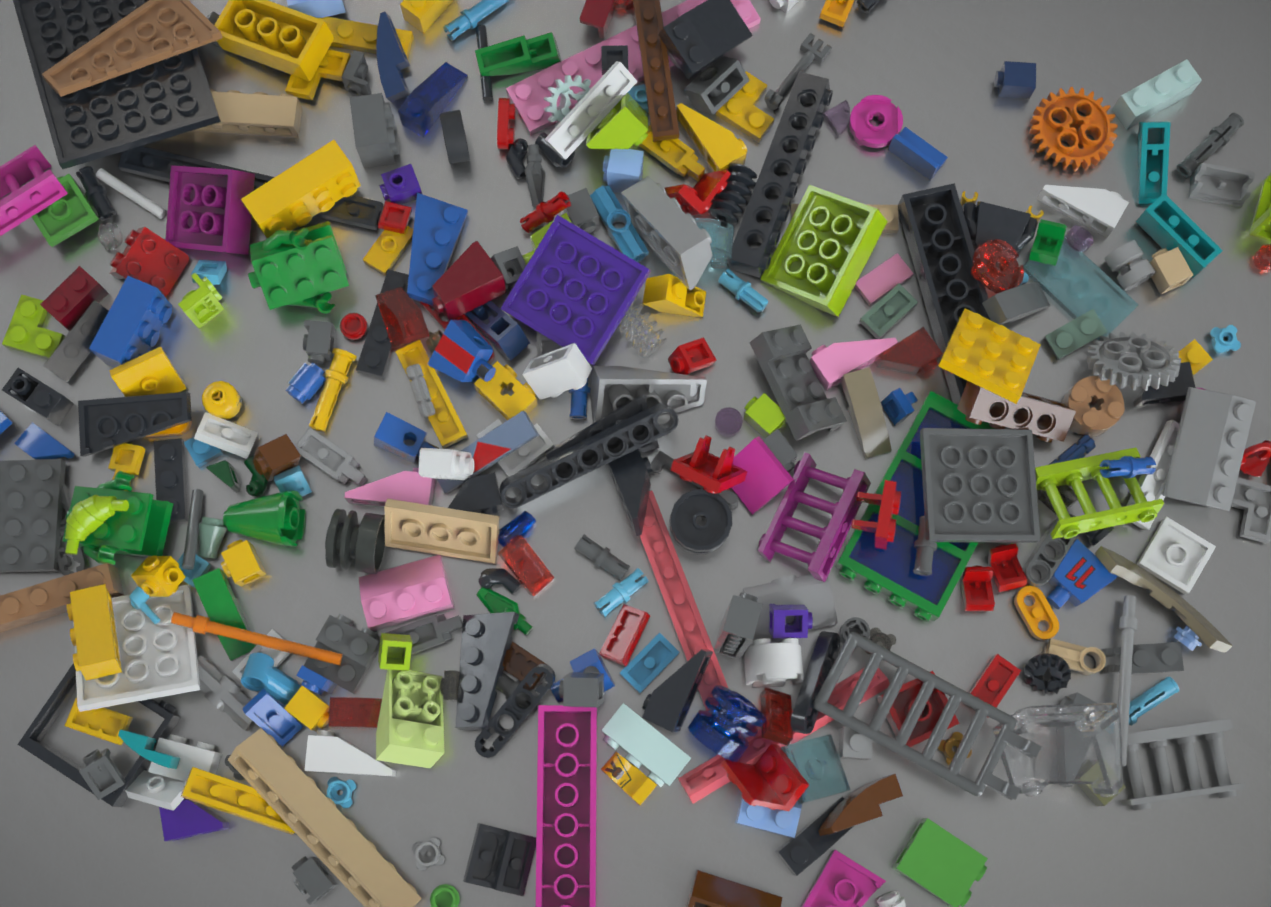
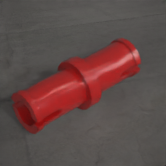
M560 191L547 202L539 203L534 211L520 219V223H524L521 225L527 233H531L543 223L553 221L555 215L571 206V202L568 201L570 200L568 195Z

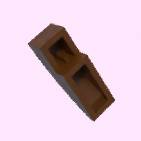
M896 774L879 778L852 792L829 814L818 830L819 835L835 833L883 816L879 804L903 796Z

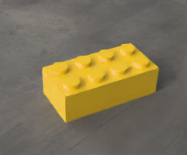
M229 0L214 25L221 31L223 38L217 40L223 50L307 81H311L334 40V36L324 20L268 0Z
M332 140L241 200L264 236L269 238L277 230L292 231L298 226H305L312 220V217L320 212L330 210L335 202L341 198L353 195L361 185L352 163L336 141Z

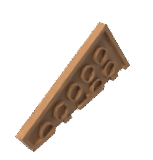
M149 0L42 73V76L62 97L217 41L223 37L221 31L189 0Z

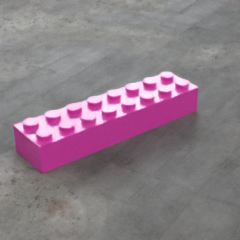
M538 705L535 907H596L597 708Z

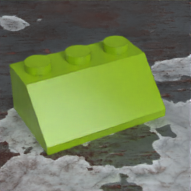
M626 93L587 136L586 145L590 149H629L633 144L639 146L648 136L646 133L648 131V113Z

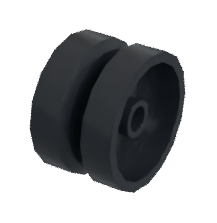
M694 489L683 494L674 504L669 519L670 533L674 542L684 551L694 555L709 554L719 549L729 536L732 527V512L727 501L719 494L709 493L704 489ZM697 517H702V521L706 520V524L704 526L697 525Z

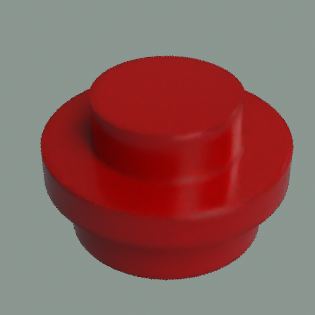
M349 313L340 322L342 334L350 340L360 339L367 332V321L361 314Z

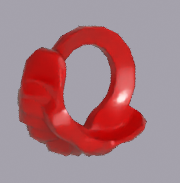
M1265 440L1244 450L1240 466L1242 473L1253 477L1262 476L1270 461L1271 441Z

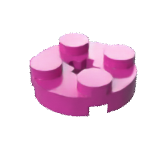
M869 95L861 99V102L852 109L849 118V128L854 136V141L859 145L871 148L889 146L895 134H900L903 125V115L898 106L896 108L891 103V99L882 95ZM876 116L878 121H883V124H879L876 127L870 124L869 121H872L873 117Z

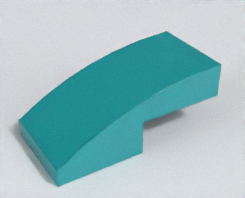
M120 729L118 736L137 754L158 765L177 769L180 758L154 751L155 738Z

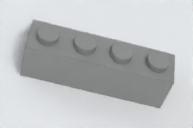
M647 176L621 192L626 211L630 215L631 223L640 238L689 290H692L713 256L710 247L712 239L704 228L700 229L690 213L685 214L675 198L670 199L667 196L664 187L660 183L656 184Z
M1188 387L1163 496L1230 511L1256 401L1235 395Z

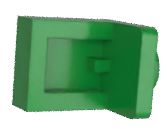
M1041 219L1029 260L1056 266L1067 226Z

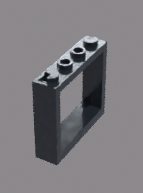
M73 663L17 745L94 794L79 773L81 766L41 741L76 691V669ZM153 699L138 701L164 718V721L152 737L156 739L153 748L155 751L159 738L167 739L181 717L174 713L176 707L164 700H161L160 703ZM139 756L125 777V784L101 798V800L112 807H122L128 798L125 790L144 770H147L151 761Z

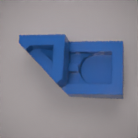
M33 422L14 443L35 460L57 459L64 456L69 459L75 455Z

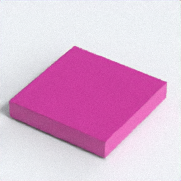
M760 436L754 438L733 458V465L748 472L744 482L731 488L752 514L757 513L794 480Z

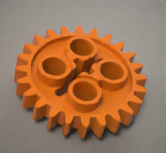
M1073 87L1069 88L1067 94L1062 88L1058 90L1056 95L1050 92L1047 99L1043 98L1039 107L1037 106L1033 112L1035 116L1030 120V124L1034 126L1031 127L1029 133L1036 135L1031 143L1040 144L1036 152L1045 151L1046 155L1043 160L1046 161L1049 158H1053L1054 167L1059 162L1062 163L1063 170H1066L1069 164L1072 165L1074 171L1078 170L1080 164L1085 170L1089 168L1091 163L1096 166L1100 159L1104 160L1108 151L1110 152L1114 146L1112 142L1117 138V134L1113 132L1118 127V124L1111 123L1116 116L1115 114H1107L1111 106L1106 105L1102 107L1100 104L1103 98L1101 97L1095 101L1093 99L1094 92L1092 91L1086 96L1084 95V88H1081L1078 94L1075 93ZM1077 111L1083 112L1086 117L1080 116ZM1052 118H1057L1061 123L1054 122ZM1086 134L1093 136L1095 140L1088 139ZM1060 141L1067 142L1070 147L1063 146Z

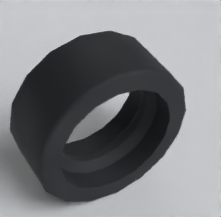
M455 110L440 113L449 163L469 161L470 155L461 111Z

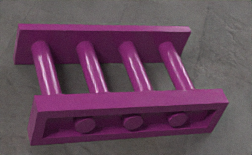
M805 452L802 459L794 467V480L789 484L767 532L759 540L758 552L769 562H771L775 552L808 564V571L815 579L825 582L850 530L852 520L855 519L862 502L857 501V492L867 493L871 482L865 472L854 469L851 477L847 479L816 469L817 464L811 455ZM810 478L843 489L840 501L833 503L804 493ZM798 503L830 513L832 518L828 526L821 528L793 518L792 516ZM787 527L820 539L816 552L809 553L780 542Z

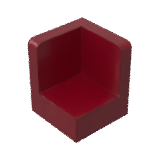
M586 0L579 18L580 23L598 28L599 38L604 39L614 14V0Z

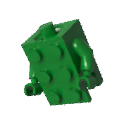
M330 221L297 231L277 230L266 240L250 244L251 263L255 271L248 273V277L253 289L262 288L270 310L285 305L314 307L321 313L327 314L335 307V304L328 303L332 298L330 292L349 286L345 274L347 270Z
M119 471L113 480L101 483L97 488L75 486L66 519L76 503L93 495L115 496L118 500H127L129 502L127 511H115V514L105 520L94 532L90 533L85 541H79V548H82L87 556L99 564L108 563L115 565L116 561L113 560L114 554L142 557L163 555L173 503L153 500L154 495L151 493L131 492L130 481L135 477L133 474ZM65 527V532H64V536H63V540H62V541L67 543V539H65V533H66V527Z

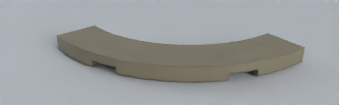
M1100 546L1095 552V556L1110 573L1134 585L1148 589L1150 596L1166 608H1172L1209 648L1226 653L1233 646L1201 613L1155 576L1127 558L1105 547Z

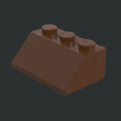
M697 870L686 907H781L783 897Z

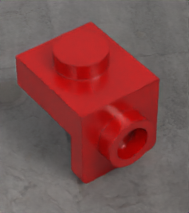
M1016 544L999 545L989 550L988 567H993L994 573L992 577L999 592L1027 585V578L1017 558L1018 547Z
M979 565L965 567L960 583L965 611L994 610L995 601L991 584L994 573L993 567H982Z

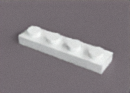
M616 61L544 140L562 159L566 160L637 83V80L621 62Z
M1174 420L1166 422L1150 455L1155 460L1156 465H1148L1146 468L1154 467L1156 468L1155 472L1151 475L1142 474L1138 480L1147 501L1164 500L1165 498L1163 492L1180 425ZM1132 495L1127 506L1136 504ZM1154 519L1145 523L1141 521L1132 523L1142 530H1150Z

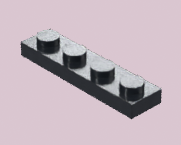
M387 270L356 367L358 373L384 379L409 297H407L408 274Z

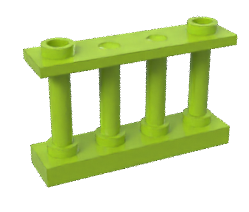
M1136 447L1035 467L1037 490L1042 489L1046 491L1059 519L1050 534L1052 539L1060 537L1069 539L1077 536L1079 533L1137 521L1145 523L1157 517L1158 512L1164 505L1163 499L1147 501L1136 477L1123 478L1136 504L1122 507L1109 479L1104 478L1100 473V469H1109V466L1100 467V463L1103 460H1118L1124 456L1140 458L1141 456ZM1090 479L1097 481L1110 510L1096 512L1082 481ZM1066 484L1071 486L1085 515L1070 517L1056 486Z

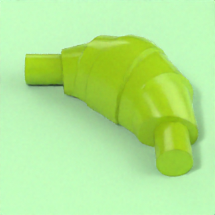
M93 495L76 503L66 519L65 539H67L65 553L77 555L79 541H85L86 537L100 527L105 520L113 516L115 511H127L129 502L127 500H118L115 496Z

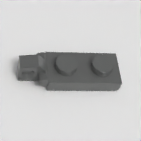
M444 614L439 616L433 615L386 633L410 635L412 640L411 655L446 643L447 640L452 639L451 632L463 628V622L459 615L447 620Z

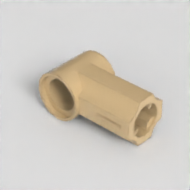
M1050 638L1045 653L1063 658L1068 663L1070 670L1078 671L1080 674L1087 676L1101 671L1106 663L1104 653L1096 647L1087 648ZM1085 654L1095 658L1096 666L1094 669L1088 668L1084 664Z

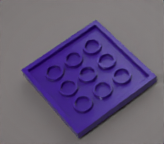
M557 215L500 309L562 347L575 343L587 362L594 366L651 271Z

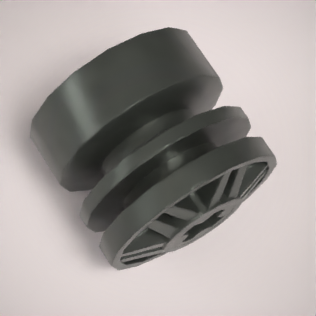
M337 508L331 517L326 534V565L329 568H337L340 563L341 568L347 570L353 558H355L356 570L358 572L377 574L385 551V515L365 513L361 523L358 524L356 511L351 510L347 515L344 509Z

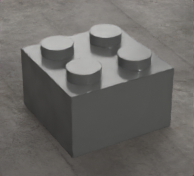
M382 93L350 97L355 146L364 169L395 165L394 155L399 154V149L394 135L396 125L394 115L391 112L390 102L385 103Z

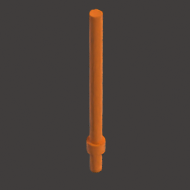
M174 612L171 619L172 624L192 628L193 632L205 635L208 632L336 665L341 664L343 654L212 622L210 618L200 615L192 617Z

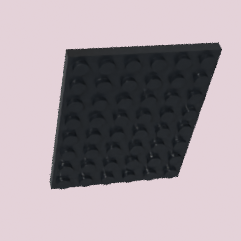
M13 0L58 163L62 170L221 122L197 48L62 97L42 76V73L149 0Z

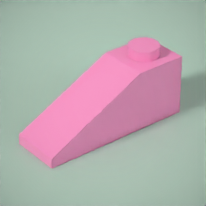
M896 338L833 343L828 347L822 345L811 353L812 357L809 362L818 380L827 391L841 383L840 380L844 374L864 369L892 352L897 346L898 341Z
M413 468V471H402L345 492L344 498L348 503L380 507L385 506L387 499L432 506L436 479L421 477L418 474L419 468Z

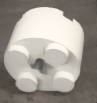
M767 638L753 640V644H750L744 653L746 685L748 686L753 683V687H782L786 680H792V685L800 684L804 680L802 651L796 638L782 639L781 643H771V639Z

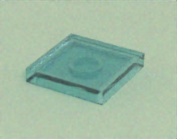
M831 734L781 747L809 784L808 788L798 799L799 805L851 790Z

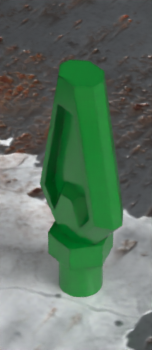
M481 587L477 592V597L490 613L516 612L519 614L517 624H514L513 629L515 631L517 629L526 636L531 632L533 626L525 621L526 617L520 614L518 603L491 589Z

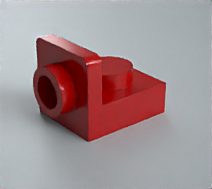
M704 337L679 345L668 357L672 371L676 374L689 375L694 371L709 367L717 361Z

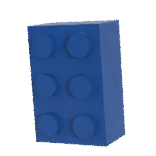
M127 276L89 349L106 365L113 368L148 353L150 348L156 345L160 335L159 331L163 323L169 320L173 305L158 288Z

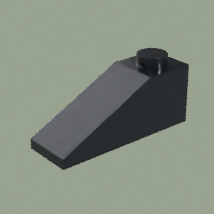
M636 449L609 462L608 466L636 536L642 535L651 487L648 474L652 473V468L648 457L642 458L639 449Z
M701 649L659 685L652 694H648L642 706V709L645 710L642 718L668 731H680L713 651Z
M843 796L799 831L795 838H791L775 851L793 875L798 876L852 828L849 827L820 836L818 832L829 814L844 800Z

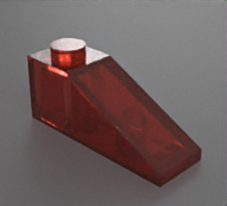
M330 697L329 727L334 729H377L382 699Z

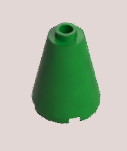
M287 490L230 505L223 514V523L231 533L287 547L297 546L296 540H302L304 536L306 510L300 509L299 501H303L300 493L294 490Z

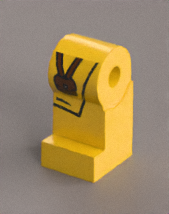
M615 752L601 768L639 806L657 786L649 777L630 764L618 752Z

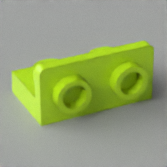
M193 273L191 277L198 284L199 288L188 292L178 305L199 329L223 311L224 308L219 302L222 296L205 276L200 279L196 273Z

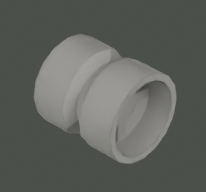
M1136 240L1120 246L1105 257V261L1112 272H1118L1117 280L1124 291L1140 285L1156 273L1149 260L1142 259L1144 252Z

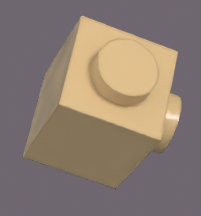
M1178 247L1170 251L1164 248L1152 255L1153 259L1150 263L1156 273L1151 278L1160 294L1184 285L1193 276Z

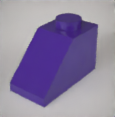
M185 798L174 811L159 807L164 841H176L230 828L228 821L204 805L186 800Z

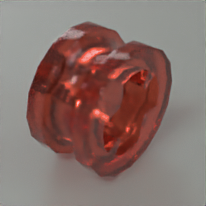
M1266 244L1253 256L1255 266L1262 271L1271 270V261L1269 262L1268 259H1263L1262 257L1265 253L1267 257H1271V244Z

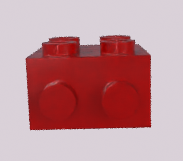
M146 227L139 228L137 231L133 229L124 241L127 247L123 253L117 252L112 259L110 266L113 268L109 274L117 279H126L127 276L133 277L158 288L166 297L188 264L189 256Z

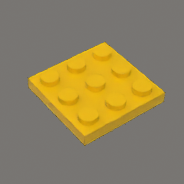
M965 308L938 367L1017 404L1041 344Z

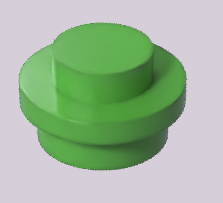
M448 884L437 886L430 896L431 907H458L460 902L457 889Z

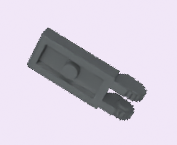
M1180 642L1133 645L1131 674L1184 671ZM1121 647L1101 649L1106 657L1121 655ZM1107 665L1103 668L1104 674L1120 673V665Z

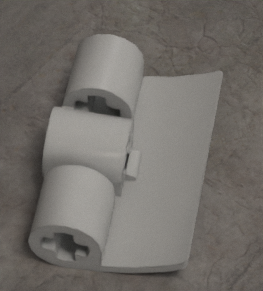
M812 574L800 577L791 575L774 579L771 583L743 588V593L757 597V602L763 604L754 640L763 638L773 639L769 633V604L805 605L808 612H812L813 617L812 629H808V631L834 626L838 623L828 577L825 582L815 579ZM786 616L785 618L786 623H791L794 620V616Z

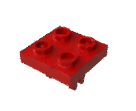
M706 435L704 439L699 438L694 452L673 460L671 471L679 474L681 479L695 482L703 486L705 491L714 494L744 482L748 471L732 464L735 449L729 447L728 450L723 449L719 458L709 453L712 438Z
M885 480L883 495L857 492V501L880 506L878 522L853 519L851 524L853 529L876 533L875 548L886 550L888 542L894 541L896 519H892V515H898L901 501V492L896 491L897 482Z

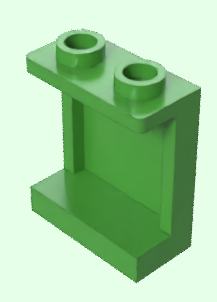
M922 818L892 868L900 874L906 875L946 902L948 906L964 907L971 897L972 892L969 889L975 880L977 882L980 881L987 870V866L984 864L988 858L930 819Z

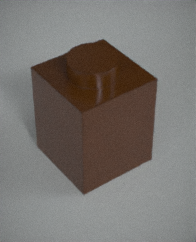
M285 434L257 447L253 464L256 471L260 475L263 474L269 482L274 479V476L298 466L301 455L288 435Z

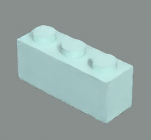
M1186 59L1121 95L1112 110L1125 129L1128 130L1139 124V122L1191 95L1202 79Z
M624 703L601 730L606 735L603 740L615 750L621 747L628 754L625 758L638 769L641 765L650 771L648 777L660 787L664 783L669 787L691 759V757Z

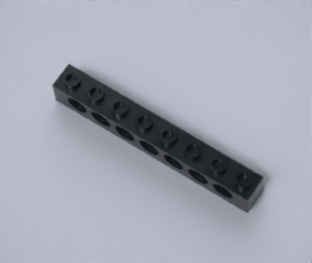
M798 72L727 258L731 270L761 278L763 270L769 268L772 258L770 251L772 246H777L781 234L779 227L781 222H786L790 209L788 203L790 198L794 199L798 190L797 179L799 175H803L807 166L806 155L808 151L812 152L816 141L815 131L817 128L820 129L822 127L825 105L829 106L832 100L833 90H830L829 79ZM807 103L814 104L811 107H804ZM798 126L805 127L802 130H795V128ZM789 149H796L794 153H786ZM780 172L788 173L784 177L777 176V174H779ZM772 195L779 196L776 200H768ZM762 219H770V222L767 224L759 223ZM754 242L762 243L758 248L749 247Z

